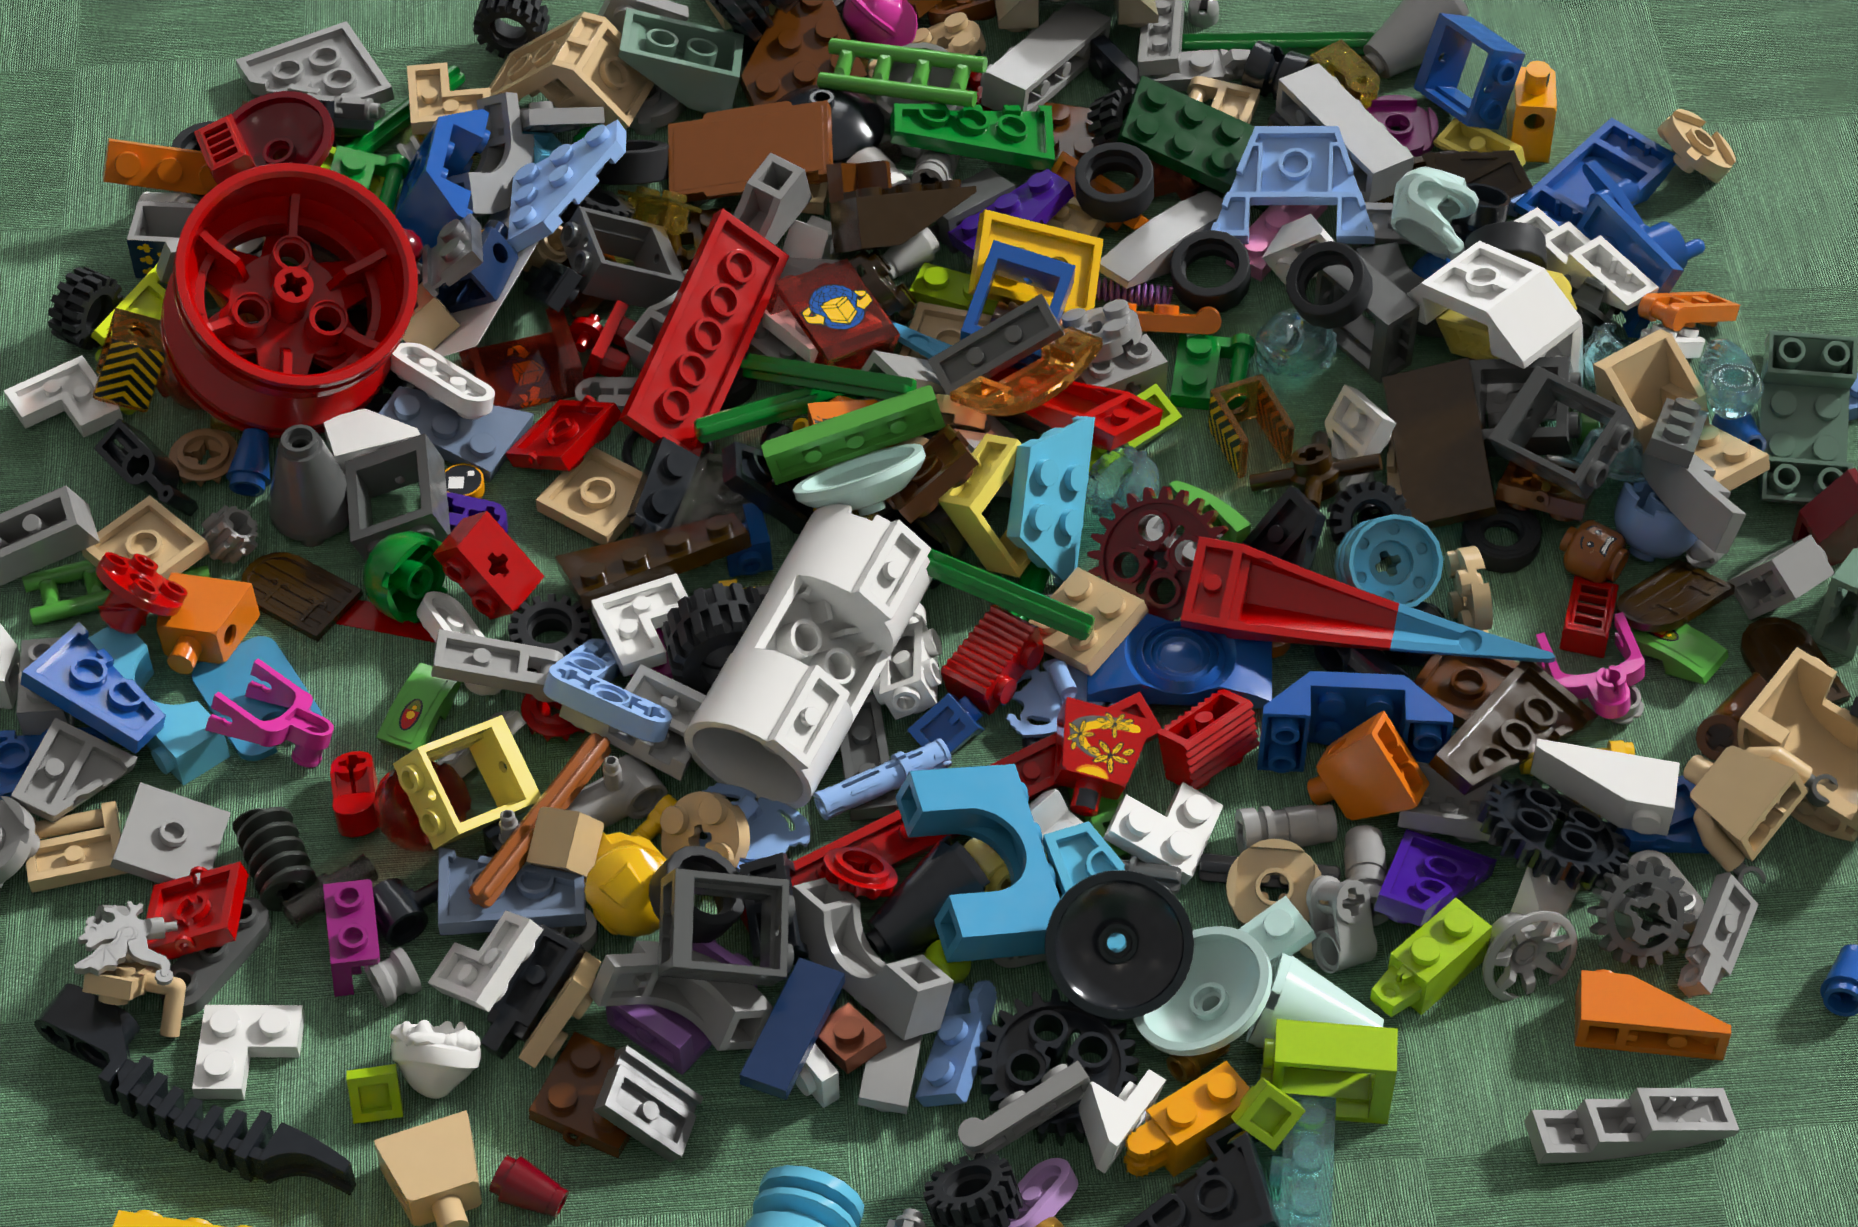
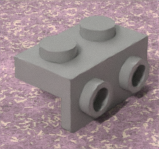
M1417 762L1430 784L1417 807L1400 811L1398 827L1408 828L1423 835L1433 833L1452 835L1461 841L1476 843L1481 840L1488 841L1491 835L1480 831L1483 823L1477 821L1480 813L1478 809L1492 785L1500 786L1501 776L1464 796L1428 765L1429 763Z

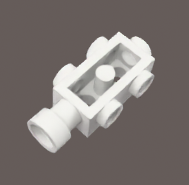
M919 603L892 654L884 665L880 676L872 687L878 703L881 705L886 704L895 720L911 714L921 713L933 707L937 703L938 685L942 683V676L938 667V655L942 654L941 641L933 628L928 630L926 627V609L921 603Z

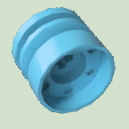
M1392 514L1360 522L1349 530L1337 547L1334 569L1337 581L1413 607L1428 598L1439 583L1442 574L1443 556L1439 541L1428 526L1413 517ZM1380 556L1382 558H1391L1392 564L1387 567V572H1378L1375 565L1381 561Z
M784 1165L771 1168L763 1175L759 1186V1195L755 1197L753 1203V1216L746 1222L745 1227H859L864 1213V1204L858 1193L849 1185L826 1172L806 1166Z

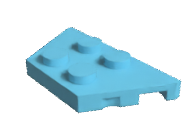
M1076 416L1072 418V424L1064 428L1054 427L1044 432L1039 439H1030L1017 446L1007 537L1018 548L1024 549L1028 558L1037 567L1046 568L1055 577L1053 583L1057 587H1060L1078 566L1095 417Z

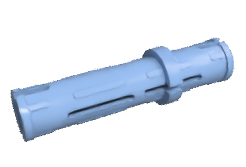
M940 738L907 753L899 751L893 754L891 760L884 762V764L815 792L814 802L821 817L827 821L842 812L858 807L892 790L901 788L909 771L948 768L952 765L950 751L945 742Z

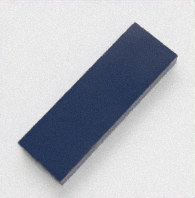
M802 958L798 959L740 1073L741 1085L787 1100L845 983V973Z

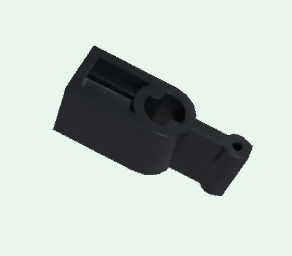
M118 419L94 449L126 482L155 498H159L160 501L179 512L192 516L197 511L198 504L194 499L183 494L177 488L180 478L177 466L142 431ZM115 439L119 441L123 448L117 446V444L114 442Z

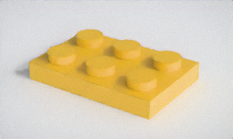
M986 209L980 213L968 294L974 295L993 240L1076 265L1074 283L1063 314L1075 308H1083L1086 311L1094 309L1104 239ZM995 275L987 299L1001 300L1008 304L1012 300L1020 306L1042 294L1050 306L1054 293Z

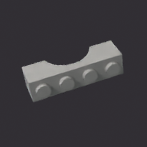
M825 878L793 886L792 890L800 940L807 945L808 958L812 962L845 973V983L842 988L901 1039L907 1040L940 1030L954 980L923 954L889 964L882 961L870 947L863 931L860 902L848 891L841 892L837 884L829 883Z

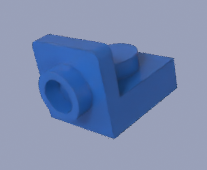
M753 503L743 504L745 523H742L749 533L752 547L726 556L730 577L754 575L759 572L773 570L771 545L764 515Z
M948 693L907 730L921 747L938 738L942 739L952 755L971 737L980 735L985 729L978 722L983 717V714L966 695L959 700L955 695Z

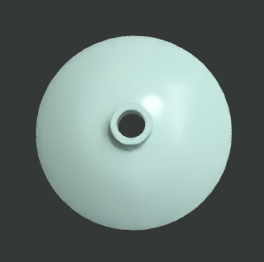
M904 444L880 449L821 470L798 483L794 487L793 492L797 501L809 507L818 509L831 504H842L851 506L852 511L858 510L860 516L873 514L886 507L884 500L906 487L921 468L926 454L923 446L920 444Z
M1212 926L1193 930L1194 951L1192 963L1180 989L1160 1008L1146 1015L1133 1018L1136 1027L1150 1045L1171 1055H1201L1215 1051L1233 1042L1254 1024L1269 999L1273 973L1266 952L1258 941L1248 933L1225 926Z

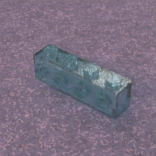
M1285 1093L1297 1101L1304 1108L1305 1113L1280 1143V1156H1271L1269 1186L1278 1187V1201L1272 1200L1279 1225L1280 1227H1331L1336 1097Z

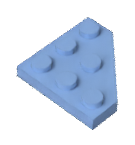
M618 119L606 126L603 124L595 126L579 141L571 145L563 144L556 148L548 158L537 164H526L516 172L512 182L508 242L517 253L553 234L563 223L559 216L565 212L568 204L571 201L574 204H580L599 183V179L596 176L601 172L605 163L609 161L610 164H616L626 153V130Z

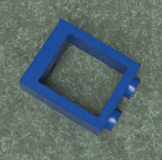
M1439 13L1413 88L1466 126L1499 130L1525 53L1470 16ZM1472 43L1486 51L1488 56L1474 96L1471 99L1458 90L1457 86ZM1444 53L1443 58L1439 60V56Z
M993 240L961 329L960 341L983 328L978 326V322L995 275L1053 292L1054 296L1050 308L1058 323H1060L1074 283L1076 265ZM1053 342L1010 367L1042 373Z

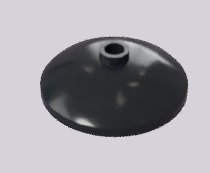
M810 85L793 90L776 101H789L792 105L828 101L832 117L833 164L847 163L858 151L866 147H877L884 135V115L881 113L877 103L862 93L818 88L817 85Z
M1103 871L1077 882L1057 902L1048 920L1045 933L1046 961L1051 976L1058 988L1077 1007L1093 1015L1108 1019L1136 1018L1160 1008L1182 986L1190 970L1193 958V931L1183 905L1162 883L1135 871ZM1113 933H1121L1125 938L1124 946L1117 951L1110 950L1107 946L1108 937Z

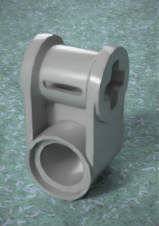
M1322 875L1315 878L1308 887L1306 903L1309 910L1311 928L1317 937L1312 941V951L1315 961L1324 972L1335 973L1372 961L1376 956L1377 940L1373 930L1370 907L1371 896L1366 885L1358 880L1351 879L1340 882L1333 876ZM1348 894L1356 895L1357 899L1348 897ZM1323 900L1329 902L1328 905L1321 904L1319 901Z

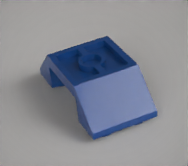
M484 109L438 117L410 161L407 177L401 181L394 213L404 229L413 230L421 238L423 247L427 244L431 249L436 246L440 231L450 221L455 219L460 221L470 213L473 214V211L468 209L471 191L446 178L469 172L473 163V158L471 157L474 152L481 154L486 147L491 131L486 129L489 112Z
M1310 671L1263 706L1257 770H1272L1278 773L1290 771L1304 772L1307 742L1330 745L1382 711L1386 712L1417 762L1430 763L1440 749L1451 739L1453 714L1405 675Z

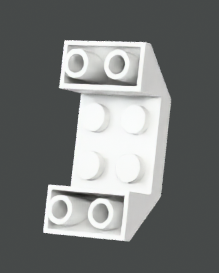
M1482 241L1472 245L1407 293L1412 300L1420 305L1418 322L1427 325L1444 311L1451 309L1488 326L1491 354L1523 369L1582 326V318L1545 268Z

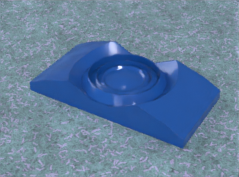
M1611 117L1535 184L1532 190L1526 192L1514 203L1513 211L1523 216L1538 207L1558 226L1569 221L1576 227L1587 210L1590 194L1595 193V190L1583 173V164L1596 160L1615 182L1627 178L1633 183H1637L1640 191L1638 192L1637 202L1632 204L1634 206L1647 201L1676 165L1673 160L1675 153Z
M1147 613L1092 676L1087 674L1086 702L1117 703L1140 691L1147 704L1198 706L1199 702H1204V698H1210L1211 694L1218 693V689H1226L1250 700L1254 705L1252 708H1263L1265 704L1272 700V642L1227 638L1225 634L1181 627V621H1169Z

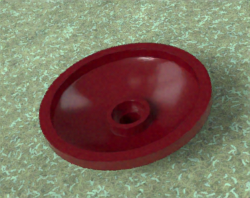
M296 91L268 93L245 103L232 113L256 167L276 163H301L320 167L329 155L334 142V124L329 112L318 99L306 93Z

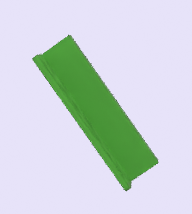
M927 385L767 440L761 447L774 482L778 485L946 426L931 385Z

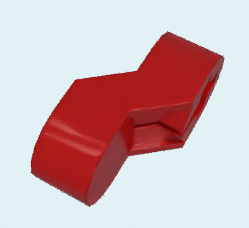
M363 751L344 753L333 760L330 768L333 794L332 807L338 832L346 837H360L373 832L380 823L377 791L378 780L371 754Z

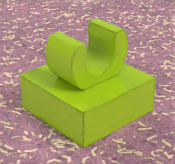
M397 1064L346 1071L353 1124L403 1117V1103Z
M1261 1077L1255 1086L1252 1085L1241 1099V1104L1232 1114L1231 1118L1238 1126L1275 1151L1305 1113V1110L1297 1101Z

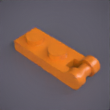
M1706 291L1648 293L1639 303L1638 315L1651 322L1658 319L1662 321L1664 327L1680 331L1683 327L1694 328L1696 323L1716 327L1718 322L1736 321L1740 305Z
M1128 302L1129 308L1138 315L1142 331L1213 334L1219 330L1222 323L1220 313L1211 306L1199 309L1197 314L1179 313L1178 305L1154 304V312L1137 311V303Z

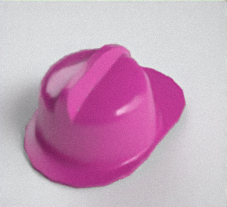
M846 0L843 7L844 21L858 41L904 46L912 43L918 27L917 14L907 0Z

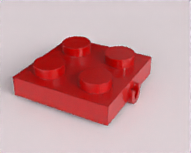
M586 395L582 401L559 400L505 454L513 467L570 471L583 462L584 455L596 443L603 441L610 435L611 428L619 421L621 412L616 403L597 402L590 395Z
M241 861L210 870L197 866L190 870L189 876L153 885L146 919L163 917L164 922L176 921L178 930L166 932L163 939H147L148 948L166 956L167 959H176L185 954L211 947H220L226 943L236 941L249 876ZM196 873H201L200 880H197Z

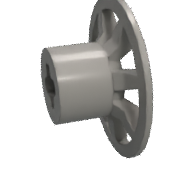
M1537 911L1526 915L1509 913L1496 920L1492 925L1489 946L1482 967L1483 980L1490 993L1502 1001L1519 998V996L1505 991L1516 982L1517 973L1521 977L1522 988L1525 993L1530 994L1534 992L1536 978L1533 970L1538 967L1549 974H1553L1549 978V986L1562 979L1576 956L1577 934L1574 926L1566 917L1553 911ZM1541 922L1537 928L1533 925V923ZM1554 923L1561 925L1566 932L1565 935L1548 938ZM1567 947L1566 955L1560 966L1546 957L1547 952H1559ZM1494 965L1505 966L1503 974L1495 984L1493 979Z

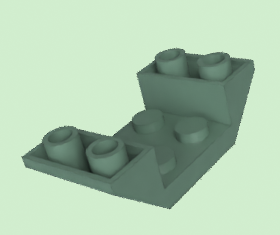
M1769 330L1759 384L1757 427L1767 442L1764 452L1769 454L1770 469L1756 477L1760 501L1808 504L1844 472L1853 469V463H1847L1850 388L1857 379L1858 337Z

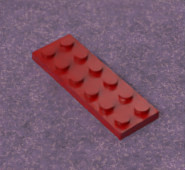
M722 208L714 213L618 420L652 443L665 437L699 457L705 444L700 443L694 431V421L697 418L720 412L789 259V255Z

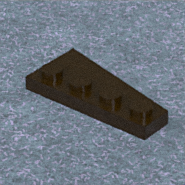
M730 513L557 555L555 560L562 577L582 608L586 610L592 607L591 600L675 573L677 575L750 548L752 544L747 529L735 513Z

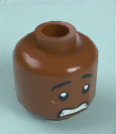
M1595 520L1585 521L1578 529L1571 526L1565 533L1559 546V550L1565 552L1563 558L1565 570L1594 583H1603L1608 580L1615 582L1622 573L1630 555V550L1625 548L1626 540L1624 536Z

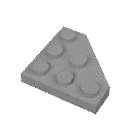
M347 21L236 59L238 73L254 95L262 96L279 91H296L306 94L335 96L338 108H342L341 101L343 97L372 98L374 103L380 104L394 100L392 86Z

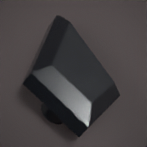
M319 100L326 107L332 118L335 135L364 136L374 130V121L334 117L335 101Z

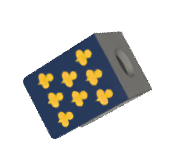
M137 202L127 236L135 278L143 279L156 266L165 240H178L180 238L185 222L197 205L196 203Z

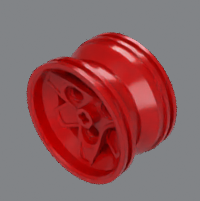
M276 163L257 166L227 178L216 185L199 201L187 218L180 234L174 257L173 271L168 281L161 310L162 343L173 374L182 388L202 409L216 419L238 430L243 431L247 428H257L266 431L270 438H281L286 429L302 424L312 427L318 434L325 432L323 422L340 414L364 409L374 396L377 395L386 380L391 368V355L404 337L417 300L418 274L410 241L398 219L386 204L360 183L333 170L301 163ZM266 237L260 257L233 250L247 241ZM309 241L329 250L341 261L317 263ZM280 258H294L299 265L287 266ZM205 287L227 302L222 309L209 319L204 303ZM366 301L368 321L364 336L358 333L348 319L347 311ZM243 313L252 314L259 322L254 324L242 321L239 315ZM320 320L330 322L335 330H322L317 326L316 322ZM256 354L257 365L244 358ZM311 361L328 370L321 374L308 375Z

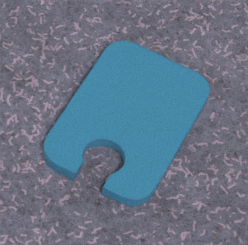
M266 636L253 637L240 643L227 662L222 664L198 663L191 675L195 688L211 713L225 718L229 722H232L229 716L222 715L211 708L214 695L218 691L262 721L279 717L289 710L287 707L245 697L247 686L252 680L272 689L269 683L250 675L253 663L258 658L306 692L308 690L276 642ZM313 699L310 711L322 716L320 708ZM227 736L238 755L247 761H258L277 753L276 746L264 747L256 743Z

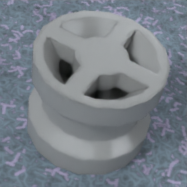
M401 947L391 951L389 958L378 964L364 966L371 987L385 1008L395 1004L397 997L405 993L414 995L422 990L418 974L407 953Z

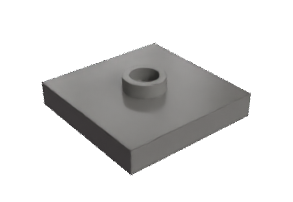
M140 782L110 867L157 883L189 876L190 870L197 866L210 870L217 856L231 812ZM196 873L197 880H200L201 873Z

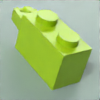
M1455 897L1390 953L1388 970L1372 988L1370 1000L1390 1017L1395 1016L1409 1006L1422 1015L1484 961L1489 946L1492 926Z

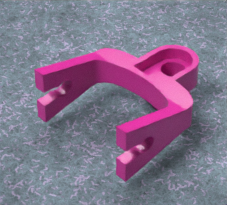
M1623 612L1614 614L1615 627L1618 633H1615V645L1626 660L1617 666H1608L1606 670L1603 667L1594 673L1571 675L1560 670L1556 659L1551 663L1537 662L1538 666L1578 699L1588 698L1596 714L1607 719L1620 718L1629 712L1631 707L1629 687L1640 682L1645 676V660ZM1545 632L1536 634L1537 648L1553 653Z
M259 658L254 661L250 675L269 683L272 689L252 680L247 686L245 697L289 708L288 711L273 720L262 721L218 691L214 695L211 708L222 715L229 716L232 722L212 714L208 717L205 731L256 743L264 747L276 746L288 740L295 744L291 754V758L295 763L308 768L317 767L321 763L322 752L329 747L334 730L333 724L325 717L310 711L313 697L310 693L302 690Z

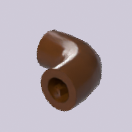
M1755 671L1698 727L1696 734L1697 747L1707 758L1716 761L1727 747H1739L1737 738L1739 720L1768 684L1758 672Z

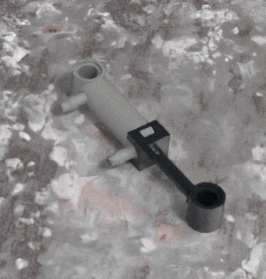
M631 754L624 755L619 759L615 756H608L604 759L603 777L585 786L567 810L578 811L604 823L605 829L627 816L632 819L647 817L656 804L667 795L668 791L646 762ZM512 810L502 811L499 821L482 829L486 854L483 856L493 858L522 821L517 820ZM525 862V864L522 866V868L525 867V866H527L528 864H529V865H532V864H530V863H528V862ZM398 878L384 880L373 887L377 928L388 944L392 946L404 945L417 938L424 931L428 924V916L423 908L438 901V879L416 891H413L411 888L408 889L403 880Z

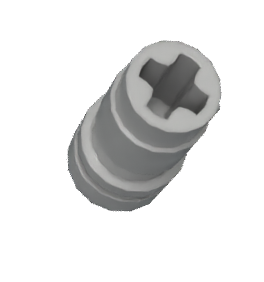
M920 148L911 184L921 183L922 187V185L934 184L938 181L952 180L960 156Z
M1330 804L1290 806L1278 810H1272L1269 806H1261L1258 812L1254 807L1237 809L1235 813V836L1240 854L1253 844L1266 839H1282L1293 842L1300 847L1316 846L1319 843L1335 842L1337 838L1336 814L1333 806Z
M1356 826L1351 828L1345 835L1346 880H1358L1368 888L1371 896L1373 926H1377L1389 919L1385 914L1374 911L1379 892L1387 876L1382 832L1373 826ZM1348 894V897L1357 899L1356 895Z

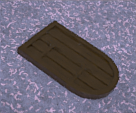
M273 552L260 556L248 565L242 574L241 582L252 583L259 611L316 642L363 596L362 589L298 555L288 552Z
M1677 559L1625 591L1618 598L1617 613H1624L1631 628L1655 633L1671 631L1683 626L1733 595L1735 586Z
M1779 617L1761 618L1749 624L1742 634L1740 652L1744 662L1752 674L1755 671L1758 672L1768 683L1797 647L1809 655L1819 658L1827 666L1831 667L1811 635L1801 625L1789 619ZM1836 674L1826 699L1838 705L1849 701L1851 695Z

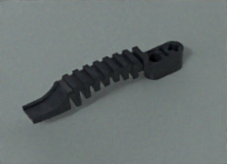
M67 983L34 1021L35 1028L48 1042L103 1070L98 1079L106 1101L117 1105L120 1101L123 1114L133 1119L138 1114L143 1126L151 1130L157 1126L161 1137L169 1141L176 1137L180 1148L190 1153L193 1148L197 1149L200 1159L211 1163L213 1158L218 1160L220 1169L231 1173L236 1168L239 1171L240 1178L250 1182L253 1181L254 1177L270 1184L287 1177L305 1176L318 1179L348 1195H351L356 1187L352 1165L349 1160L316 1138L281 1122L274 1133L272 1114L261 1110L248 1131L247 1113L238 1109L235 1110L225 1126L223 1108L213 1104L204 1117L203 1101L193 1096L185 1106L183 1089L173 1086L170 1092H168V1076L157 1072L154 1076V1060L143 1055L138 1063L131 1061L128 1045L139 1033L140 1027L137 1021L119 1006L102 1003L98 1000L99 996L82 992L83 988Z

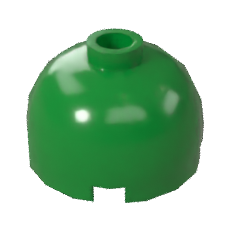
M405 531L388 535L377 543L367 558L363 572L365 593L377 610L401 623L408 620L413 623L421 622L417 616V609L425 594L431 591L445 594L448 592V589L442 587L445 581L442 565L432 555L442 542L419 533Z

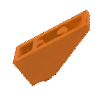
M1604 969L1595 971L1581 970L1575 995V1046L1724 1060L1731 1037V1025L1633 975L1614 973Z

